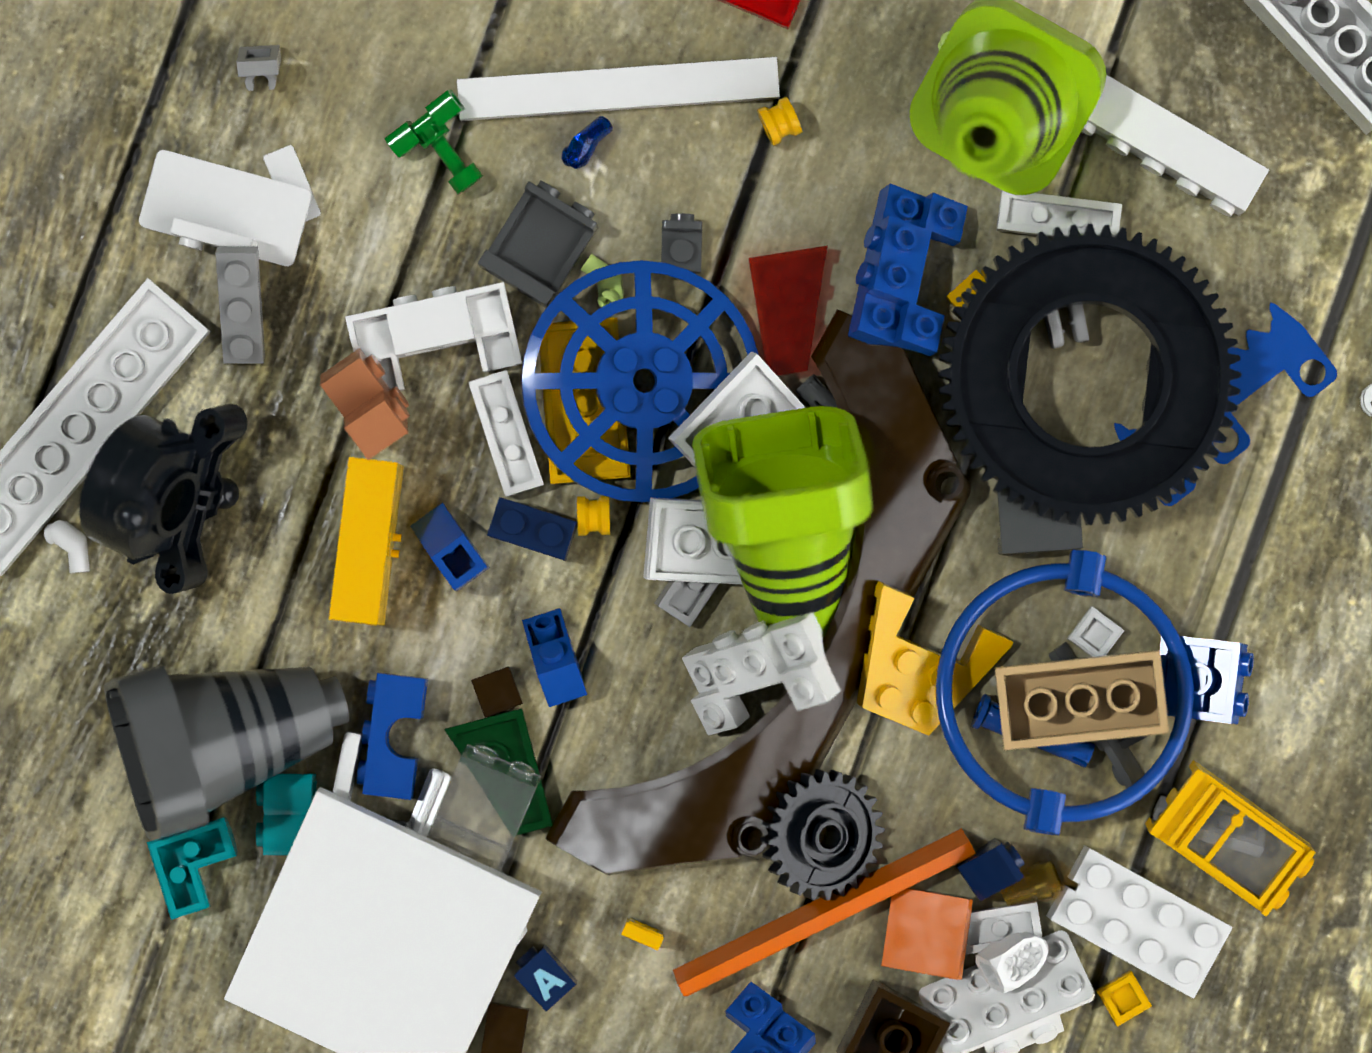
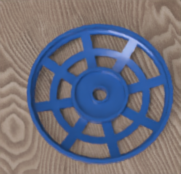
M643 260L619 262L596 269L575 280L560 292L540 315L530 334L523 357L521 375L523 406L530 429L541 449L553 464L571 480L586 489L621 501L650 502V497L671 499L699 488L697 476L686 482L667 488L652 489L653 465L670 462L684 456L676 446L653 453V428L664 426L671 421L680 426L690 416L685 407L690 400L692 389H716L730 374L727 373V364L722 348L709 328L723 311L727 313L743 339L747 355L750 352L758 354L754 337L746 321L730 299L708 280L687 269L668 263ZM634 273L635 297H627L611 302L591 315L572 299L582 290L601 280L620 274ZM651 273L664 274L684 280L704 291L712 300L696 315L676 302L660 297H652ZM636 309V333L626 335L616 341L600 325L603 320L616 313ZM652 309L671 313L684 320L688 325L673 341L663 335L653 333ZM562 311L578 328L565 348L560 373H535L536 360L542 339L552 320ZM588 336L604 353L599 360L596 372L573 373L577 352L584 339ZM700 336L711 353L715 373L692 372L690 362L684 353ZM640 369L649 370L655 378L653 389L647 393L638 391L633 384V377ZM535 389H560L565 413L573 428L579 434L562 452L554 444L543 424L536 401ZM573 389H596L599 402L604 411L589 426L585 423L577 408ZM616 421L626 427L637 429L636 453L618 449L603 441L600 437ZM592 447L600 454L612 460L636 465L635 489L620 488L601 482L581 471L573 463Z

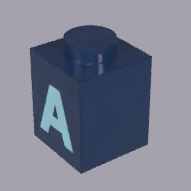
M546 945L539 951L532 946L515 962L520 968L515 971L513 976L546 1012L577 984V979Z

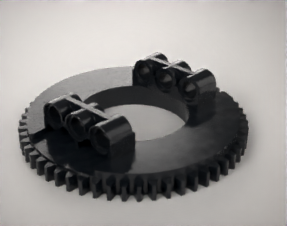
M1076 224L1071 225L1067 237L1064 236L1059 227H1056L1052 231L1051 241L1043 231L1037 234L1036 246L1028 238H1024L1021 241L1022 253L1012 245L1008 247L1009 261L997 255L993 259L997 271L984 266L981 273L986 282L973 278L970 285L976 294L963 292L960 296L968 307L955 306L952 311L961 321H949L946 328L955 334V337H945L942 339L941 344L952 351L940 354L939 361L950 365V367L938 372L939 378L949 381L948 385L939 389V394L951 396V400L941 406L942 410L954 411L955 414L946 422V425L958 426L960 431L952 439L953 442H966L967 445L960 452L961 456L974 455L975 459L970 465L971 470L983 467L985 471L980 480L984 483L994 478L996 484L993 492L995 493L1000 492L1004 488L1008 489L1006 501L1009 503L1018 497L1022 498L1021 510L1023 511L1028 510L1032 504L1037 505L1036 516L1041 518L1050 509L1052 510V520L1054 522H1058L1062 515L1067 513L1070 525L1076 524L1079 516L1083 515L1086 526L1093 525L1096 514H1098L1103 525L1110 524L1112 513L1115 514L1119 523L1124 522L1127 518V509L1131 511L1135 518L1142 516V504L1151 512L1158 509L1157 498L1155 497L1161 499L1165 504L1172 502L1170 488L1180 495L1186 492L1182 479L1192 484L1196 483L1199 479L1194 468L1206 471L1210 467L1204 455L1213 458L1219 455L1218 450L1212 443H1224L1227 440V437L1219 428H1230L1233 426L1234 422L1227 418L1224 413L1237 411L1238 406L1229 401L1228 397L1239 395L1241 389L1230 385V381L1241 377V372L1230 369V365L1241 360L1240 356L1228 353V349L1238 344L1237 339L1225 338L1224 336L1226 332L1233 328V324L1219 322V319L1227 310L1226 308H1212V304L1219 295L1217 293L1204 295L1203 292L1208 286L1209 281L1206 279L1195 283L1193 279L1198 269L1194 267L1184 272L1182 270L1186 260L1184 256H1181L1174 262L1170 261L1172 252L1170 246L1160 254L1156 252L1158 240L1155 238L1146 246H1143L1142 233L1137 232L1131 241H1128L1126 228L1122 227L1116 236L1112 237L1109 225H1104L1100 234L1096 235L1093 224H1088L1085 227L1083 235H1080ZM1092 304L1114 309L1135 322L1151 342L1146 367V392L1142 403V425L1130 436L1119 442L1100 447H1081L1065 443L1044 431L1032 419L1023 404L1031 330L1049 314L1068 306Z

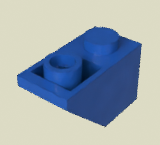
M443 502L410 526L454 591H459L490 568Z
M558 608L522 620L536 673L548 706L552 707L586 696L587 691L561 609Z

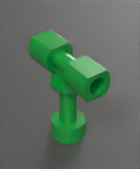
M447 90L425 107L427 112L413 123L411 121L405 122L384 139L398 158L403 157L419 144L423 149L432 146L454 177L448 183L459 195L480 180L483 175L474 163L466 166L444 137L450 131L445 124L465 110V107L452 90Z

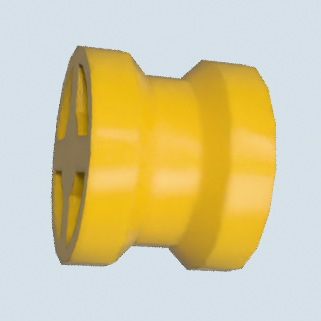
M787 96L779 99L776 106L771 108L764 106L757 109L762 126L773 146L781 143L782 138L787 135L797 136L803 133L798 117Z
M577 496L578 536H587L590 532L610 535L609 497L600 496L598 500H589L585 496Z

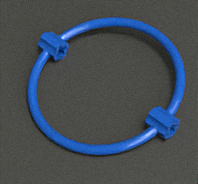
M1072 550L1070 551L1069 563L1030 567L1005 576L990 585L976 596L954 623L945 641L938 664L936 703L941 728L950 751L967 776L983 792L1009 809L1026 815L1023 829L1035 833L1058 836L1060 835L1062 822L1098 819L1114 814L1139 801L1157 786L1174 765L1184 746L1191 724L1194 703L1193 678L1187 652L1177 630L1163 610L1146 593L1125 579L1105 571L1106 556L1097 552ZM1066 579L1064 591L1085 597L1100 596L1102 586L1126 598L1140 609L1157 628L1168 648L1175 668L1178 692L1177 711L1173 729L1161 755L1153 766L1133 785L1112 797L1090 804L1064 806L1066 794L1032 788L1030 789L1029 799L1005 788L994 780L972 756L962 738L954 714L952 701L953 672L957 655L970 628L987 608L997 600L1016 589L1040 581Z

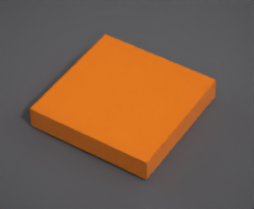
M907 888L891 896L881 966L961 980L973 899Z

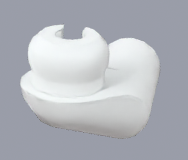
M57 520L54 523L48 524L44 529V538L49 544L55 543L68 552L69 572H89L87 538L84 533L67 521Z

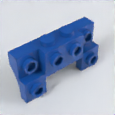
M891 183L880 190L873 224L868 229L864 239V247L867 248L865 260L859 267L856 275V284L859 287L848 337L867 344L904 348L927 356L937 353L945 315L916 305L930 239L953 247L960 243L968 208L967 205L936 193H931L924 197Z
M752 982L745 987L725 1011L726 1017L747 1033L730 1053H808L816 1044L814 1032L783 1011V1006L779 1001Z

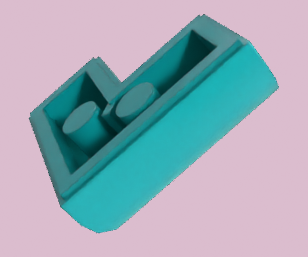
M226 817L208 822L207 825L146 842L171 920L211 907L199 868L238 855L236 841Z

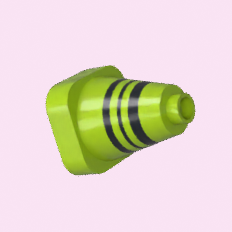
M975 0L963 10L954 23L914 95L910 106V124L915 136L926 148L949 160L964 174L983 179L1010 194H1033L1044 189L1055 178L1094 111L1106 83L1105 64L1099 52L1090 43L1014 0ZM986 125L992 128L996 133V143L989 148L978 146L972 136L973 130L976 127Z
M814 406L725 420L707 426L694 437L693 451L698 487L708 533L715 540L727 545L758 622L764 621L766 626L813 612L822 629L823 641L837 611L846 583L853 527L863 522L870 515L873 507L868 462L855 418L852 414L840 408Z

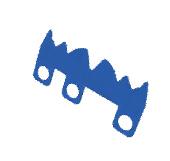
M1270 302L1269 306L1273 317L1271 331L1265 333L1249 329L1246 331L1249 350L1236 347L1228 349V353L1239 355L1241 359L1230 365V369L1241 372L1240 378L1230 381V385L1241 389L1239 395L1228 397V400L1235 405L1240 404L1282 370L1286 371L1300 391L1308 397L1317 395L1337 378L1336 368L1303 325L1274 303ZM1307 360H1318L1324 365L1326 374L1321 383L1308 385L1301 379L1300 368ZM1231 412L1224 413V415L1234 422L1230 428L1234 429L1238 434L1239 442L1237 447L1231 452L1224 453L1218 450L1219 455L1214 459L1220 464L1229 463L1250 445L1249 435ZM1114 423V429L1119 441L1127 438L1137 430H1128L1122 424ZM1184 479L1186 492L1181 495L1178 493L1171 495L1173 501L1165 504L1161 499L1159 500L1166 506H1173L1193 491L1196 483L1192 484Z

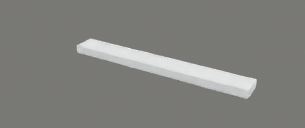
M777 57L457 79L458 99L465 107V110L459 113L460 121L780 98Z

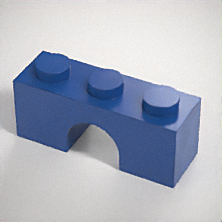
M377 673L376 681L369 680L367 704L373 705L371 721H364L362 731V744L368 745L366 761H359L357 784L363 785L362 794L406 800L414 798L419 758L402 756L394 751L389 741V732L392 725L401 718H424L428 678Z

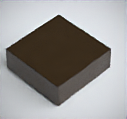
M510 666L471 680L485 718L523 704Z

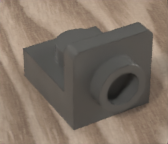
M670 214V220H662L661 262L687 269L693 273H701L702 221H694L693 214Z

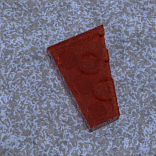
M828 245L748 258L764 362L777 376L808 371Z

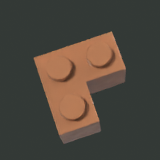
M359 348L320 375V386L343 415L344 429L367 460H369L408 433L407 418L410 415L406 409L409 407V404L402 392L396 386L390 389L383 380L382 376L386 373L373 354L366 357Z

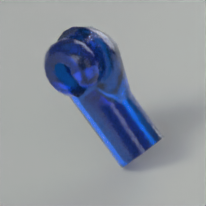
M599 116L576 134L570 144L563 149L561 153L562 162L567 167H572L573 169H580L586 166L598 143L612 132L613 127L610 121L604 116Z

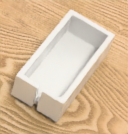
M1084 845L1067 876L1072 881L1078 883L1076 890L1074 891L1063 884L1046 916L1050 920L1194 999L1233 927Z

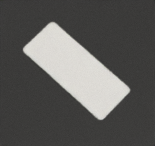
M289 145L265 155L263 159L273 180L306 188L311 192L312 200L306 221L320 216L321 212L293 146Z

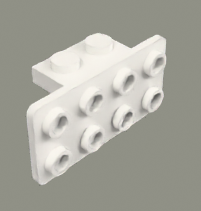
M161 150L155 158L139 223L146 229L179 237V245L202 251L204 244L216 248L217 246H258L260 260L289 267L294 264L312 194L306 188L171 151Z
M1060 930L1043 937L1048 945V955L1045 963L1034 977L1011 991L1002 993L993 989L983 979L977 965L963 970L961 980L944 978L922 987L919 991L922 1005L951 1023L940 1043L943 1053H969L981 1047H984L986 1053H1018L1020 1049L1031 1044L1047 1043L1053 1040L1058 1033L1064 1031L1060 1014L1087 1004L1095 997L1093 987L1067 932Z

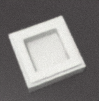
M1091 606L1067 639L1091 657L1107 655L1124 630Z

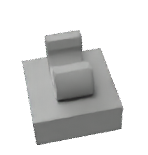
M280 45L239 48L236 62L238 77H246L245 85L248 91L254 90V77L265 76L268 79L269 90L275 88L281 64Z

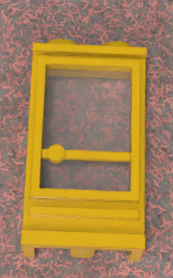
M1193 760L1189 765L1192 771L1191 776L1180 790L1173 788L1169 792L1165 800L1168 806L1158 819L1154 821L1149 817L1145 825L1151 835L1163 841L1267 917L1272 909L1278 910L1285 903L1290 894L1288 888L1297 877L1303 878L1314 864V858L1312 857L1316 852L1305 839Z

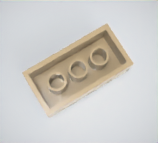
M1160 650L995 668L1004 750L1169 733Z

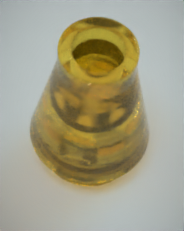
M1039 860L1022 871L1023 879L1001 890L1007 906L1018 903L1055 898V893L1063 891L1053 862L1050 860L1042 863Z

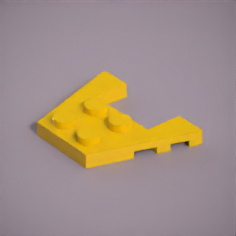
M878 581L874 594L877 597L875 614L871 615L869 630L871 631L868 654L864 655L857 704L868 711L929 736L940 724L936 703V678L941 654L897 635L915 598ZM977 625L961 660L955 663L952 681L953 708L964 699L1011 648L1013 644L1011 639L981 625Z

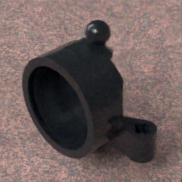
M231 403L203 409L194 420L191 435L179 430L175 422L169 418L163 419L162 422L148 415H139L122 423L100 447L84 480L79 503V518L85 535L92 541L126 556V562L132 565L159 554L155 569V579L159 588L165 593L175 594L201 586L208 574L200 541L204 522L215 516L218 508H231L239 499L237 484L231 479L221 477L218 469L222 454L236 440L242 437L247 430L248 421L243 409Z

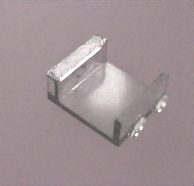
M468 744L459 759L427 838L501 872L542 776L535 774V770L525 763L519 761L510 763L497 757V753L486 746L476 745L473 747Z

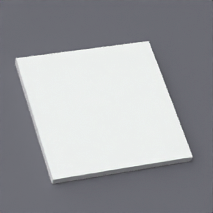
M319 787L224 1000L336 1053H466L542 891Z

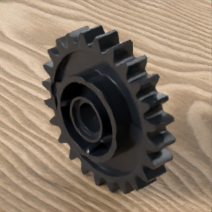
M816 769L814 777L803 772L800 776V784L788 780V794L777 791L775 794L780 802L779 805L767 806L769 812L773 814V818L762 821V825L770 830L768 835L760 838L761 842L770 845V848L762 856L774 861L768 871L780 875L778 883L786 887L790 886V892L801 896L803 894L804 897L815 900L817 896L830 900L833 892L843 897L845 896V885L857 889L858 882L856 877L858 875L867 878L870 876L866 869L867 863H878L872 852L874 849L883 848V844L876 841V835L884 832L885 828L875 825V821L883 815L881 811L871 809L877 799L876 797L865 795L868 787L856 783L855 777L847 774L842 775L841 772L830 770L827 773L826 771ZM824 827H826V836L823 839V841L820 842V832Z

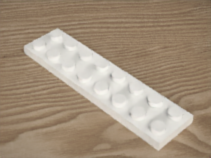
M146 279L0 450V576L8 570L84 481L94 457L111 433L125 421L139 416L211 332L150 279Z

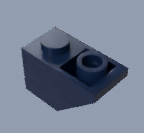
M996 838L977 849L974 856L955 865L979 901L1024 878L1019 868L1024 866L1025 863L1014 846L1010 845L1009 842L1002 844Z

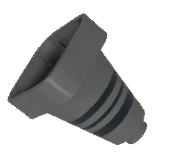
M159 665L113 678L104 684L107 708L141 825L149 840L164 838L207 825L209 812L330 746L333 743L332 727L349 722L347 702L338 678L333 676L318 680L311 667L168 675L164 666Z

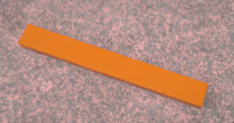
M961 828L869 873L870 876L868 878L863 876L857 879V889L845 885V896L843 897L832 892L830 900L818 898L674 969L673 972L683 996L687 997L974 856L976 853L972 844Z

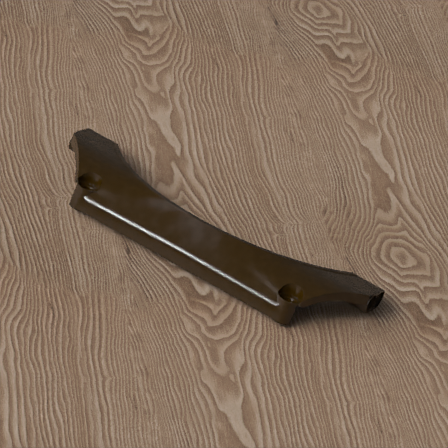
M836 310L811 355L829 387L837 407L852 414L856 420L868 462L873 506L870 515L863 522L855 526V541L848 577L837 611L822 641L826 660L841 692L827 703L799 711L796 710L787 692L778 704L751 729L726 747L690 767L661 778L620 788L571 791L545 839L607 875L684 864L733 860L741 858L743 854L756 859H765L762 854L770 848V845L763 842L758 849L751 850L747 841L749 834L755 829H760L763 836L769 834V828L763 826L762 821L773 818V814L769 812L767 806H778L780 803L775 793L778 791L788 794L787 781L791 780L800 784V776L803 772L814 777L815 770L821 767L857 701L864 655L868 654L871 638L869 624L871 615L875 614L877 597L874 594L878 581L914 597L970 496L971 484L963 472L956 467L958 464L957 459L927 400L905 349L894 346L867 344L848 337L852 315L844 311ZM949 477H957L959 479L957 490L952 494H942L941 486L944 480Z

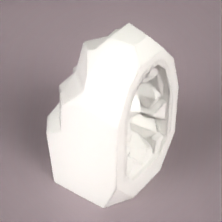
M1029 932L1014 933L1000 941H993L976 955L975 963L983 979L993 989L1005 993L1020 987L1038 973L1046 961L1048 945L1043 938Z

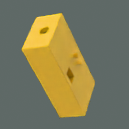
M356 457L348 458L329 620L385 625L393 558H399L400 550H394L395 541L401 542L402 534L396 533L404 466L398 462L367 460Z

